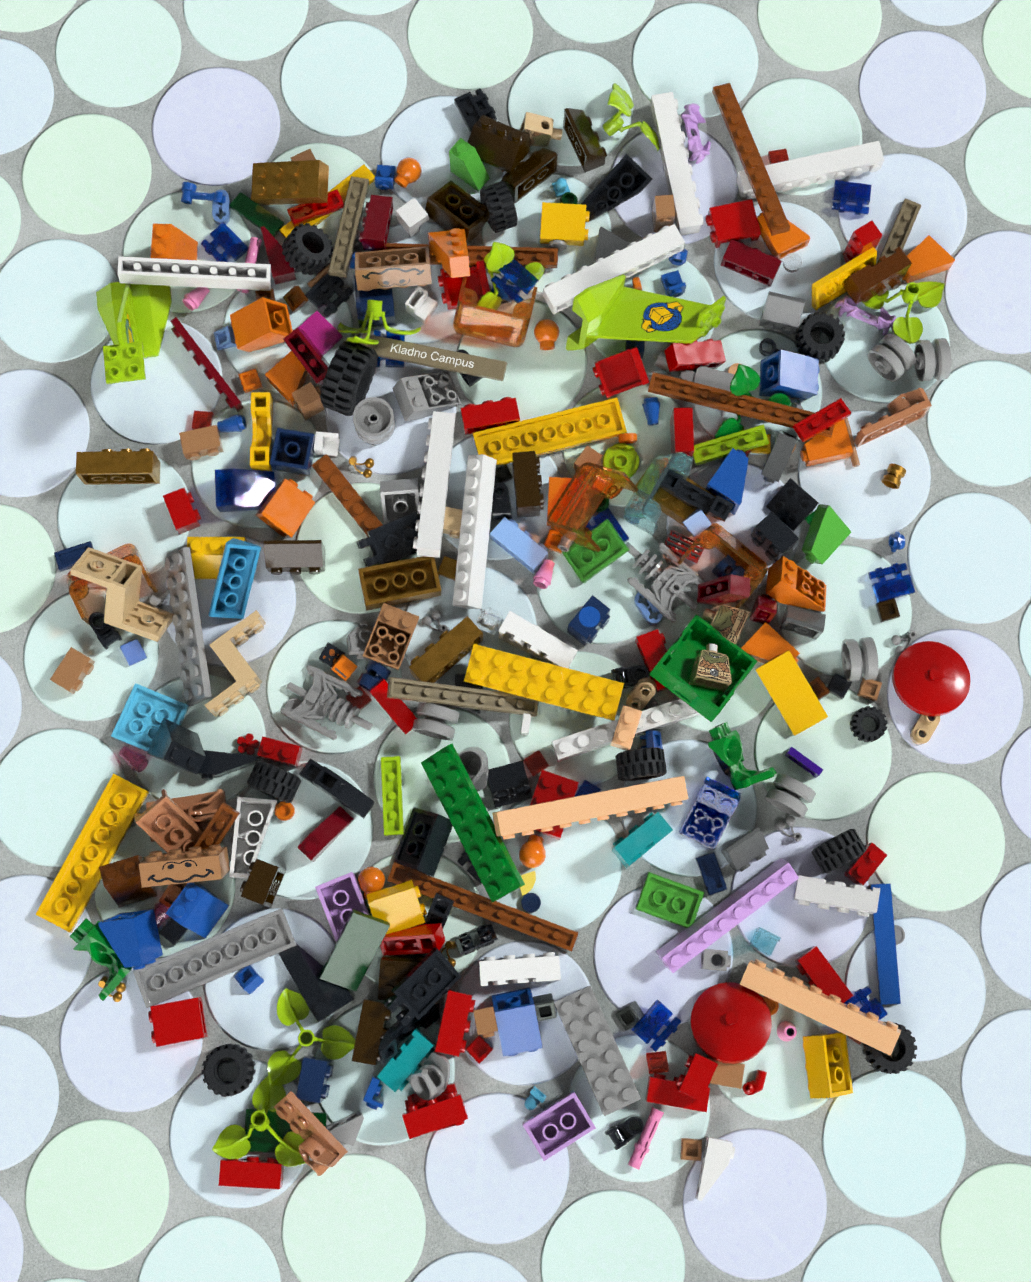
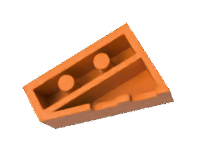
M454 228L449 231L429 232L430 253L436 256L438 263H442L443 269L451 278L470 276L465 229Z

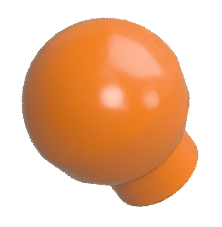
M414 158L402 159L398 163L397 175L394 181L403 188H406L409 183L416 182L422 173L420 163Z
M543 319L534 328V335L540 343L541 350L555 349L554 342L558 339L560 331L558 325L553 320Z
M529 835L528 841L521 846L519 859L524 866L537 868L545 861L546 851L543 846L544 839L542 837Z
M367 867L360 872L358 884L360 889L364 891V899H367V894L380 891L384 887L385 876L379 868Z

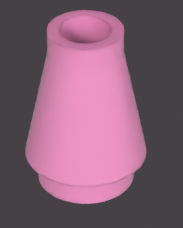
M197 287L185 294L182 301L188 309L193 311L198 309L210 291L208 288Z
M544 560L533 577V584L535 586L547 589L551 585L553 567L555 565L553 561Z
M789 1021L781 1022L777 1027V1035L783 1041H791L797 1034L795 1025ZM788 1028L791 1029V1035H787Z

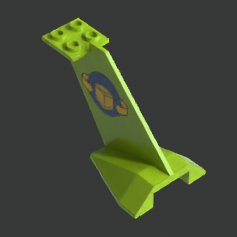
M622 274L588 287L574 297L572 311L579 315L583 321L582 326L567 337L566 350L585 349L596 341L597 338L692 344L699 338L705 337L711 329L717 328L722 321L721 316L725 309L726 297L722 296L712 305L632 289L624 287L626 276Z
M109 283L96 292L98 311L114 344L103 346L106 384L146 380L144 358L159 356L172 304L171 288L164 285Z

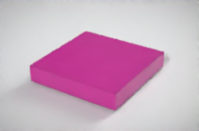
M318 311L314 312L298 327L307 334L322 355H325L343 338L342 334Z

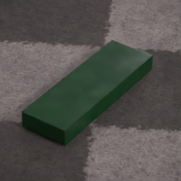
M242 192L229 205L232 210L259 229L264 226L273 237L284 226L282 220L252 201Z

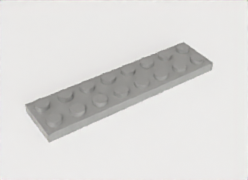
M183 547L165 558V569L168 576L167 586L170 589V605L174 614L172 621L176 632L175 641L178 646V661L181 667L180 677L184 688L183 697L187 705L194 706L211 698L212 694L190 547Z
M281 908L161 958L154 963L147 964L145 968L133 970L145 1006L149 1008L297 945L284 911Z

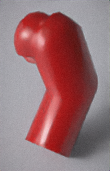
M757 1070L755 1080L743 1085V1092L747 1095H754L762 1091L767 1072Z

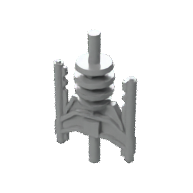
M629 542L626 543L629 548L628 552L637 560L632 565L633 568L638 565L641 567L638 572L640 575L644 571L648 573L644 579L648 580L650 577L655 579L650 586L652 592L648 588L645 589L644 585L640 584L636 577H629L627 582L654 605L664 617L671 622L676 621V613L671 610L673 599L676 596L693 611L698 607V604L684 593L682 589L692 583L698 586V584L706 582L703 580V577L696 571H693L664 543L658 544L660 548L658 551L665 554L667 559L670 558L671 562L675 565H669L664 570L660 568L664 563L662 560L658 564L654 562L657 557L656 554L650 558L647 555L650 550L647 549L641 554Z
M311 665L306 667L307 673L313 676V685L309 691L291 682L288 683L286 689L304 697V700L295 709L289 707L281 709V714L332 740L337 739L336 731L328 730L326 726L322 727L321 723L315 720H324L325 717L329 716V720L332 722L336 721V724L339 726L344 725L345 728L350 729L354 724H357L369 731L371 730L373 724L358 717L360 709L357 706L353 707V704L349 701L345 703L344 699L339 698L337 700L338 694L333 687L345 690V693H351V696L355 698L362 696L361 690Z

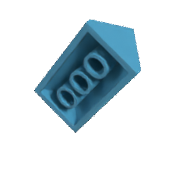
M236 538L226 542L208 616L244 619L261 546Z

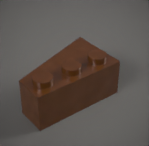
M900 246L894 249V254L888 258L884 255L879 258L881 262L872 267L869 264L849 276L844 289L855 304L862 301L866 302L873 296H880L890 289L895 290L902 284L901 281L912 262Z

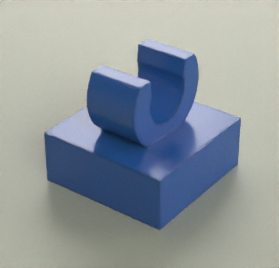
M645 731L646 735L640 736V739H646L647 745L641 746V748L657 747L663 749L660 731Z

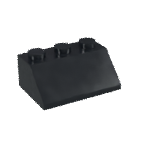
M413 807L393 862L434 877L453 827L450 819L437 813Z

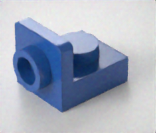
M377 164L374 180L376 188L381 190L394 189L396 166Z
M679 270L661 275V281L667 296L676 298L685 293L686 283L682 282Z
M373 1076L363 1101L367 1102L366 1106L377 1110L378 1107L382 1108L384 1103L373 1097L374 1095L378 1097L383 1085L379 1084V1078Z

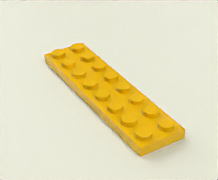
M616 397L473 433V438L478 455L484 454L497 460L496 465L512 463V453L535 451L537 457L617 437L619 434L627 433L618 398Z
M477 644L473 645L464 682L611 721H615L624 686L622 682Z
M113 773L36 912L37 916L70 933L73 932L102 879L99 867L110 864L134 820V814L140 810L149 791Z

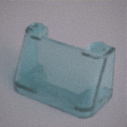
M682 452L655 457L624 509L625 520L654 536L658 529L657 521L661 515V507L657 502L653 501V498L669 469L684 476L683 479L686 480L691 472L693 458Z

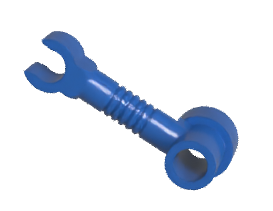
M190 182L182 183V203L192 204V199L218 203L226 202V196H222V192H196L197 186Z

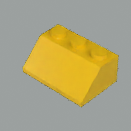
M187 537V547H190L194 578L217 579L226 542L233 538L248 542L246 538Z
M837 1032L803 1036L810 1098H833L852 1094L853 1087L846 1034Z

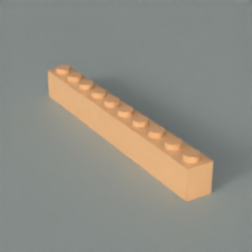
M680 776L493 812L492 814L496 836H503V840L515 838L516 833L522 832V836L534 834L536 829H541V832L553 830V826L560 825V828L572 826L571 822L578 821L579 825L590 823L591 818H597L600 821L609 819V815L616 814V817L628 815L627 811L634 810V813L646 812L647 807H653V810L665 808L664 804L671 803V806L683 804L682 800L688 799L685 778Z

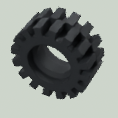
M866 706L856 711L851 717L852 721H850L852 726L850 729L854 732V737L857 736L860 741L873 742L883 736L887 730L886 724L888 722L885 720L886 715L881 713L882 710H877L874 706ZM871 717L874 719L876 727L873 731L863 729V718Z

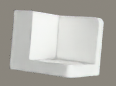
M316 431L314 442L315 455L324 456L327 454L330 457H338L339 434Z

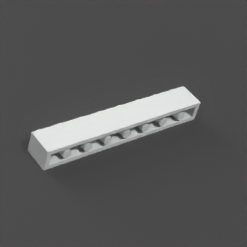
M673 92L652 95L650 106L659 140L669 195H673L676 227L681 236L699 233L703 225V216L698 211L700 202L699 198L695 197L696 183L692 181V165L688 164L687 160L689 159V151L684 146L686 139L685 133L681 131L680 127L682 126L681 115L677 113L678 100L677 98L674 99Z
M879 141L769 164L765 165L775 192L781 190L786 192L795 187L804 188L813 183L822 184L832 179H843L845 176H858L868 171L871 173L881 169L885 160ZM745 170L738 171L736 181L741 199L756 198Z
M675 224L664 226L659 232L648 234L643 240L637 243L632 242L621 251L616 250L606 258L597 259L594 264L588 267H581L572 275L567 274L556 283L551 282L543 288V297L552 313L555 314L572 306L574 297L588 287L622 274L628 278L683 251L685 241Z
M118 256L117 274L120 283L271 291V264Z
M433 411V416L428 421V429H431V433L426 437V446H429L428 452L425 451L424 463H427V465L422 470V480H425L424 485L420 486V497L423 498L422 502L418 503L420 520H416L415 531H418V537H414L413 548L417 549V556L440 558L456 413Z
M484 454L468 455L453 596V606L464 609H482L497 463L496 459Z
M677 699L642 711L635 736L644 734L645 731L656 730L701 714L683 700ZM619 719L552 741L557 762L611 745Z

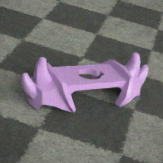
M692 103L684 106L685 111L681 114V119H684L688 150L693 152L689 160H696V164H699L710 154L711 142L708 141L704 146L701 143L698 123H706V120L699 112L700 106Z
M845 295L835 305V308L841 306L838 312L839 317L846 312L847 317L852 316L877 327L878 330L883 328V336L888 333L890 327L892 329L893 322L896 319V316H891L884 307L880 308V316H875L861 310L848 295Z

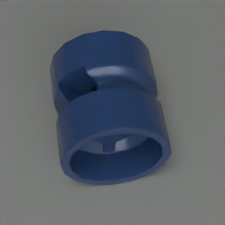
M729 554L712 570V573L717 578L727 576L725 571L728 568L732 569L728 575L745 577L748 573L741 566H736V561Z
M370 659L365 667L366 672L361 673L356 683L369 690L382 678L387 681L391 671L382 664Z

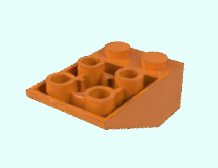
M784 556L768 568L766 594L782 604L821 612L825 611L827 585L823 581L818 580L807 570H803L794 561Z

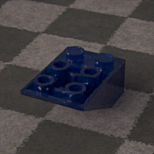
M234 468L215 470L216 507L219 512L259 510L275 490V472Z
M706 776L679 833L715 850L740 802L741 793Z

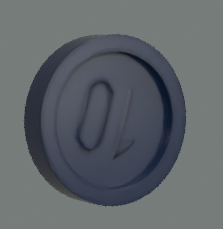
M527 893L523 896L521 905L526 912L533 913L540 908L541 900L537 894Z

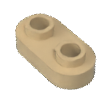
M650 678L640 679L628 694L626 706L641 711L655 695L656 683Z
M920 714L911 730V740L918 745L927 743L940 722V716H933L934 720L930 721L928 716ZM919 731H923L925 736L920 737Z

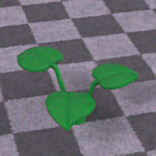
M738 364L737 371L730 383L732 394L754 397L749 391H753L759 386L760 377L758 373L748 366ZM782 393L774 394L767 400L787 406L792 405L789 397ZM737 414V420L733 417L726 419L719 426L714 439L743 431L744 426L740 423L741 416Z

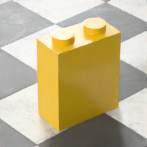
M542 202L540 244H549L552 240H562L567 245L584 246V240H588V229H585V222H589L590 211H586V205Z
M412 880L367 894L372 916L390 923L386 934L425 923L424 915L427 914L424 903L420 904L418 899L421 897L418 886L414 887Z

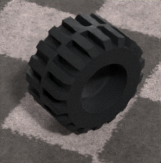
M500 181L481 188L480 200L481 204L488 209L490 215L488 224L495 233L517 226L516 208L510 191L504 182Z
M302 223L296 226L284 240L282 254L285 256V261L289 262V266L295 268L296 272H302L303 275L307 273L309 275L317 274L332 257V241L328 239L329 236L321 228L318 229L314 224L311 226L310 223H305V225Z
M815 312L814 315H808L802 321L795 336L796 348L799 347V354L803 353L805 356L817 358L819 363H822L823 360L828 362L830 358L833 359L838 354L845 340V331H842L844 328L843 324H839L840 320L838 317L834 319L833 314L826 315L827 312H822V314ZM821 331L828 336L830 342L827 344L816 343L810 333Z
M657 747L623 751L615 755L619 780L637 781L652 779L667 773L664 749Z
M256 761L247 783L250 787L286 803H292L301 780L296 775L265 761Z
M848 829L817 846L811 853L823 873H830L860 857L867 849L856 830Z
M897 1023L895 1024L898 1025L901 1033L897 1040L899 1052L894 1059L887 1060L883 1058L879 1050L862 1043L864 1046L862 1051L866 1055V1061L871 1064V1067L880 1072L899 1074L900 1071L908 1070L907 1067L913 1064L912 1059H916L917 1054H914L915 1050H917V1045H914L915 1037L911 1036L912 1032L906 1029L905 1026Z
M225 1044L214 1048L211 1053L207 1054L206 1060L202 1064L204 1066V1069L201 1070L202 1075L204 1074L203 1082L207 1083V1088L213 1090V1093L216 1095L219 1094L226 1097L241 1093L252 1083L253 1075L256 1072L254 1070L255 1061L252 1060V1054L248 1053L245 1047L242 1048L238 1044ZM225 1058H233L239 1064L240 1073L233 1082H226L219 1076L218 1066L221 1060Z

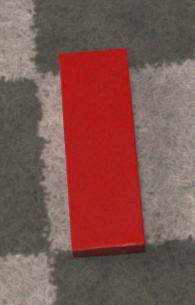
M338 189L328 192L327 203L299 204L287 209V212L295 228L299 224H305L342 209L344 202Z
M842 398L794 424L793 429L802 442H805L849 417L851 411Z
M382 678L368 691L406 735L412 730L414 720L417 718L401 699L387 698L388 683Z

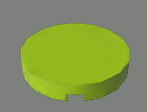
M617 443L605 451L602 466L609 477L624 481L636 474L640 458L632 446L625 443Z

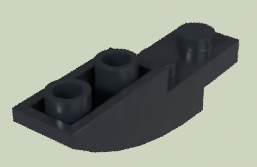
M311 758L299 773L302 778L330 795L334 800L363 819L375 804L372 799Z

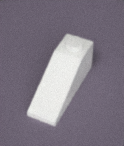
M710 1136L706 1137L695 1196L697 1200H703L729 1165L730 1159L734 1158L735 1147H733L731 1141Z

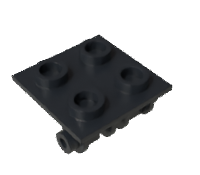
M790 478L766 507L794 531L816 508L819 502Z
M523 760L489 769L488 783L495 808L533 798Z
M485 924L479 926L473 932L462 933L455 941L460 955L464 953L467 955L474 952V949L477 951L478 947L484 948L483 945L488 946L495 943L494 941L497 940V936L492 925Z

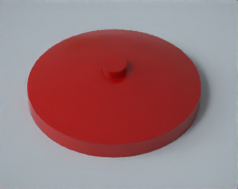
M923 641L909 646L896 660L892 672L893 686L899 699L911 710L925 716H942L951 713L963 703L970 690V673L965 661L954 649L939 642Z
M726 982L714 985L705 990L693 1006L691 1031L694 1040L706 1055L716 1061L729 1064L748 1061L764 1049L770 1037L772 1020L766 1002L757 992L740 985V983Z

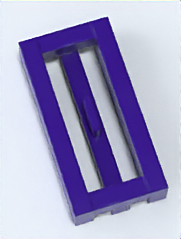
M793 747L789 748L784 754L815 778L820 776L824 770Z

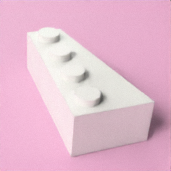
M509 611L499 629V639L545 663L569 669L577 655L578 650L575 649V645L567 641L564 643L556 635L547 633L539 626L530 623Z
M237 798L236 811L240 814L235 820L229 877L248 879L250 875L248 868L251 862H255L256 858H258L277 805V800Z
M798 875L799 879L796 881L794 900H797L799 905L809 906L810 903L818 904L817 908L829 910V907H835L838 912L849 913V910L857 911V915L864 917L877 913L880 888L873 887V890H870L862 885L850 884L848 886L843 882H826L825 879Z
M555 952L543 953V957H535L534 953L523 954V958L515 959V955L503 956V960H495V956L483 957L484 961H479L481 986L561 980L559 956H555Z

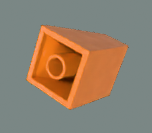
M153 224L151 258L197 260L198 242L172 224Z
M264 297L230 314L235 344L239 350L252 352L285 342L283 339L293 331L287 305Z
M290 478L288 480H281L255 514V516L283 538L293 537L315 504V501L312 500L313 496L305 490L302 492L298 489V484Z

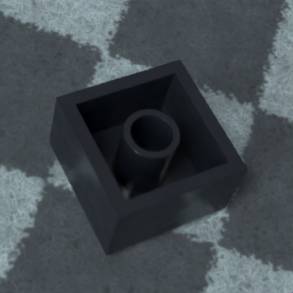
M772 511L754 528L750 535L752 542L757 547L761 546L766 551L765 555L772 561H777L787 554L799 539Z

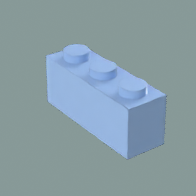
M504 517L490 533V539L534 574L544 560L548 558V549L540 542L537 544L529 532L520 530L518 528L519 525L510 518L508 520Z

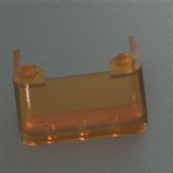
M467 276L463 277L453 320L454 331L458 334L511 347L522 346L526 338L538 287L533 288L530 302L517 303L513 309V314L476 305L477 294L475 291L465 288Z
M586 462L574 474L549 513L547 522L552 528L577 545L599 552L601 548L592 540V532L586 528V525L604 497L613 499L620 494L622 489L637 492L639 489L625 472Z
M712 523V525L706 528L677 562L681 565L697 544L707 550L715 547L725 556L729 554L736 561V565L741 566L745 570L743 577L750 578V595L768 572V565L764 560L717 523ZM748 598L741 599L734 608L739 609Z
M127 543L106 553L142 566V573L148 586L155 593L158 592L135 545ZM70 571L67 575L69 593L81 619L89 625V615L82 599L88 595V585L92 582L70 575Z

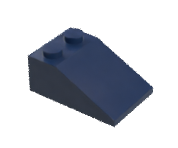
M354 275L359 328L362 327L366 315L367 300L383 301L382 311L385 312L387 325H396L392 288L387 290L372 289L370 291H358L356 275ZM382 317L379 320H372L371 327L384 326Z

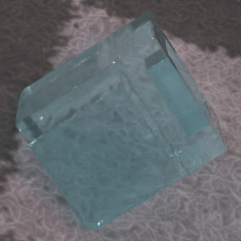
M758 927L749 946L770 956L781 938Z

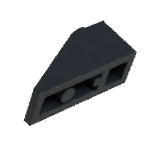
M204 750L206 757L198 774L201 775L202 779L213 780V777H221L254 765L256 761H260V758L252 755Z

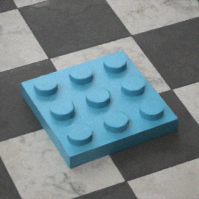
M135 683L111 737L148 752L163 718L181 726L189 705Z

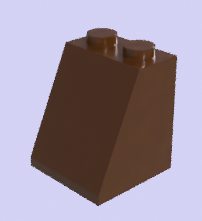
M136 855L99 867L103 885L119 908L158 896L155 886L142 888L139 863L145 859L143 856Z

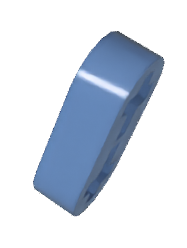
M217 190L215 192H222V196H226V202L220 205V203L212 201V216L217 225L223 226L230 221V198L225 190ZM220 211H223L224 214L222 219L218 217L220 216Z
M638 592L634 598L635 606L648 624H658L662 619V614L648 600H646L648 607L643 602L639 603L640 596L642 598L645 597ZM649 609L652 613H658L657 620L649 618L651 615Z

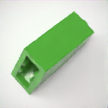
M460 138L449 151L450 172L479 192L490 180V177L476 149Z
M819 504L801 549L806 555V560L812 564L823 565L850 535L851 530L830 505Z

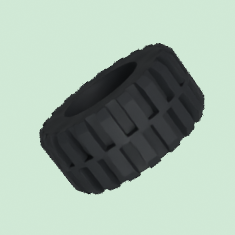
M344 341L339 346L326 371L321 388L320 401L324 407L345 416L353 415L357 404L365 399L376 371L378 356L374 349L349 341Z

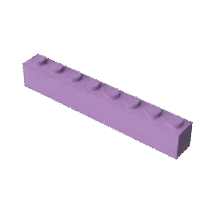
M782 858L778 859L657 950V955L666 968L672 973L676 972L799 879L789 862Z

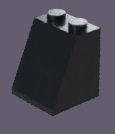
M163 718L147 754L194 774H198L206 757L197 733Z

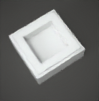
M530 714L523 715L521 735L523 736L529 735Z

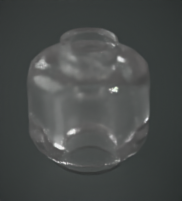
M491 607L481 608L475 622L480 630L493 635L504 622L503 613Z

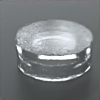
M796 253L787 254L783 261L784 269L790 273L797 272L802 265V259Z

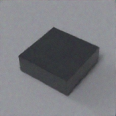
M835 673L827 688L831 694L843 699L852 682H848L846 678Z
M171 918L159 934L175 946L188 929Z

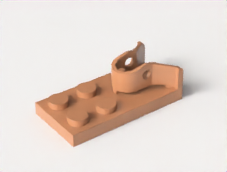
M923 388L901 394L887 405V409L891 416L885 415L874 424L869 422L863 425L854 440L856 447L923 418L932 406Z
M163 789L161 791L162 797L143 813L134 814L135 822L167 853L172 849L189 851V848L195 846L204 831Z
M217 789L218 791L172 798V800L204 831L223 802L226 803V795L224 790ZM156 801L147 802V809Z
M292 1091L274 1106L278 1116L285 1119L290 1124L292 1131L304 1139L299 1145V1152L305 1163L315 1171L317 1176H321L329 1167L335 1166L348 1152Z

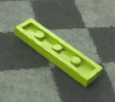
M764 424L694 445L693 456L696 466L727 457L732 448L744 452L769 444Z
M381 757L384 836L404 835L401 757Z

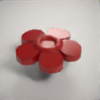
M250 733L246 734L245 738L239 737L237 739V743L240 745L238 752L241 754L247 752L248 755H253L255 753L254 748L259 747V741L253 740L254 736Z

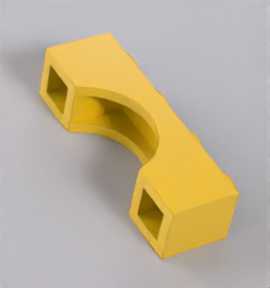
M251 392L253 436L252 445L250 446V467L253 472L272 471L270 460L272 455L273 399L270 392Z

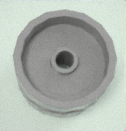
M891 333L886 334L880 340L879 345H875L867 354L868 360L875 371L891 382H896L905 373L904 371H908L916 363L915 354L910 346L903 339Z
M934 339L932 343L930 340H918L914 349L916 357L914 366L918 380L921 382L931 381L933 377L936 380L948 379L951 373V351L947 339Z
M377 397L366 398L360 401L354 409L353 423L355 431L364 442L373 445L382 444L393 435L396 427L394 413L390 404L384 399Z
M861 638L859 642L855 639L843 640L841 657L846 680L848 682L858 681L861 675L865 680L876 679L879 665L877 648L873 638Z
M419 703L416 713L422 718L414 720L412 730L429 737L452 741L455 729L449 725L458 723L460 713L436 704Z
M778 773L773 781L776 789H769L765 800L779 810L803 819L808 811L804 803H812L816 795L815 791L794 778Z

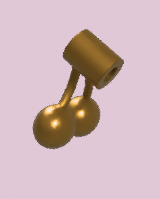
M351 456L349 464L353 465L355 470L363 474L364 477H371L372 471L370 469L361 472L356 468L355 464L372 468L374 460L368 458L364 463H356V456Z
M447 941L441 953L446 949L447 960L455 967L456 961L450 958L448 949H455L457 944L455 941Z
M103 976L98 982L99 987H104L108 980L107 976ZM120 982L116 987L117 993L114 995L109 994L115 1002L122 1000L121 993L126 990V985L123 982Z

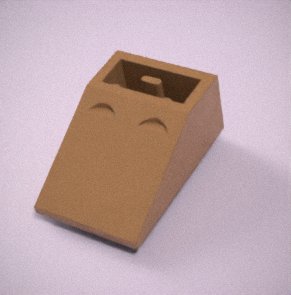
M383 603L363 657L399 670L419 616Z

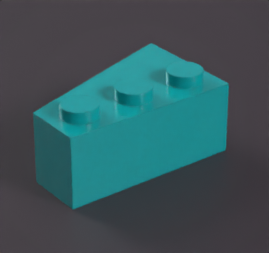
M651 812L643 819L645 821L644 824L640 827L636 824L628 831L630 834L625 839L621 837L613 843L615 847L612 851L626 869L673 831L659 812L655 815Z
M415 1029L400 1047L398 1053L391 1058L377 1077L394 1092L398 1089L402 1091L409 1083L407 1080L409 1075L422 1067L420 1064L424 1057L428 1059L431 1053L435 1051L432 1048L435 1043L419 1029Z

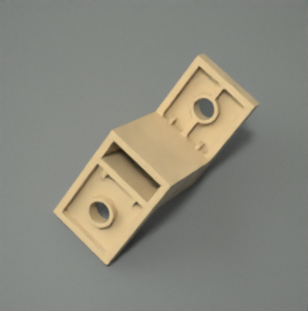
M88 547L71 568L70 575L107 588L104 623L156 642L160 640L172 623L173 613L139 601L142 566Z
M257 610L209 644L236 680L234 684L205 704L209 712L215 717L227 713L231 705H237L242 702L247 693L255 692L262 683L236 648L238 644L240 646L246 643L250 635L253 633L257 634L264 629L266 622Z

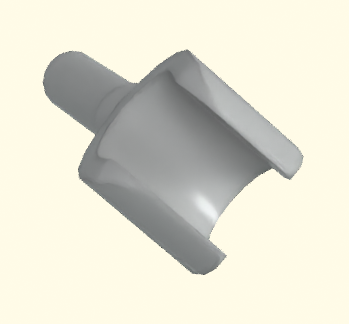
M168 588L160 597L153 595L149 600L150 605L160 608L165 597L170 594V589Z

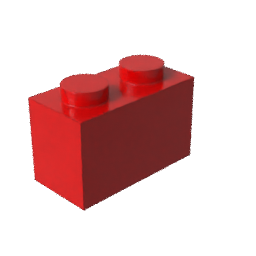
M181 488L163 495L179 535L200 527L198 520L201 519L198 509L194 510L192 503L195 501L191 492L187 493L185 488Z
M262 736L257 756L298 768L303 749L298 745Z
M872 842L865 846L866 852L856 858L844 873L856 885L864 886L887 857V854Z
M694 1052L692 1056L689 1055L684 1064L687 1068L684 1075H679L676 1085L678 1086V1091L702 1102L718 1064Z

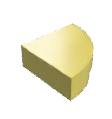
M535 871L521 875L525 883L524 886L520 887L522 896L529 893L536 881Z

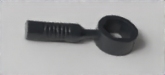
M770 338L763 339L759 345V352L763 356H770L774 352L779 351L774 340ZM764 343L772 345L770 352L763 350L762 345Z

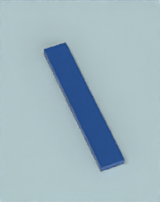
M891 883L870 884V890H873V887L880 888L877 913L872 914L880 1005L901 1004Z

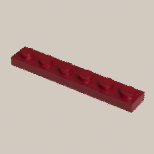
M178 318L172 319L170 321L173 326L171 328L172 332L177 338H182L184 341L182 345L187 352L192 351L194 354L192 358L198 366L202 365L205 370L203 372L209 380H214L216 383L214 387L220 395L223 393L226 396L225 402L231 409L234 407L237 412L242 410L244 407L241 401Z

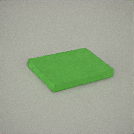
M606 519L571 545L568 552L563 551L562 554L581 582L586 583L627 553L629 548L609 519Z
M648 872L635 910L688 928L695 921L704 892Z

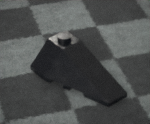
M628 154L620 160L581 203L586 205V211H590L589 222L638 195L653 180Z
M296 943L297 946L280 952L279 956L317 1022H321L353 1001L354 998L347 988L321 980L319 975L324 966Z

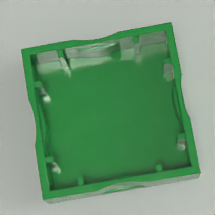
M696 614L649 675L712 722L758 661L739 646L728 641L718 630ZM716 644L718 646L717 653L728 656L732 683L724 692L689 684L695 658L701 650H706V645Z

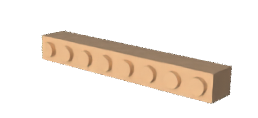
M755 959V961L751 960L748 963L740 985L891 1056L901 1033V1030L898 1029V1025L895 1023L878 1020L879 1016L871 1012L863 1013L859 1011L860 1007L852 1003L846 1005L840 1002L841 998L830 994L827 996L816 986L811 985V987L803 984L804 981L797 977H792L791 979L785 976V972L780 969L774 968L772 970L766 967L767 964L763 961Z

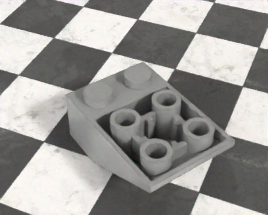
M449 371L404 377L392 388L405 422L431 416L433 411L442 412L461 405Z

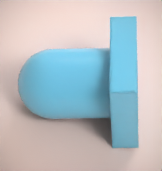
M559 178L555 183H552L556 198L561 197L566 192H570L566 179Z
M534 1086L524 1105L526 1109L533 1110L540 1102L543 1103L547 1096Z

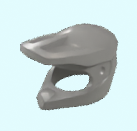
M468 747L459 753V757L476 790H482L487 786L489 774L488 758L483 749Z
M434 1051L424 1062L423 1067L411 1075V1087L420 1098L429 1101L445 1091L450 1078V1063L443 1054Z

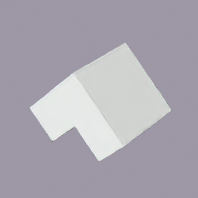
M415 198L396 210L397 221L410 237L420 231V225L429 220L428 214Z
M417 286L405 303L406 313L423 324L427 323L438 307V302L430 298L428 292L420 286Z

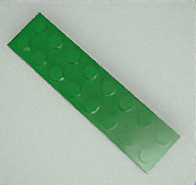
M453 744L447 745L422 761L421 765L492 903L524 886L525 883L500 836H496L495 825Z

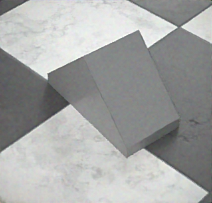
M357 1111L327 1126L326 1129L338 1141L354 1146L364 1120L363 1114Z

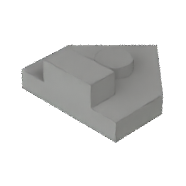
M364 619L346 638L349 655H356L357 659H368L363 657V653L373 631V628Z

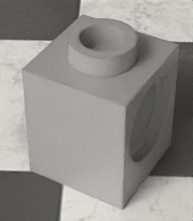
M714 949L702 951L700 969L727 971V967H730L731 955H728V951ZM715 954L721 958V963L718 966L713 965L711 962V958Z

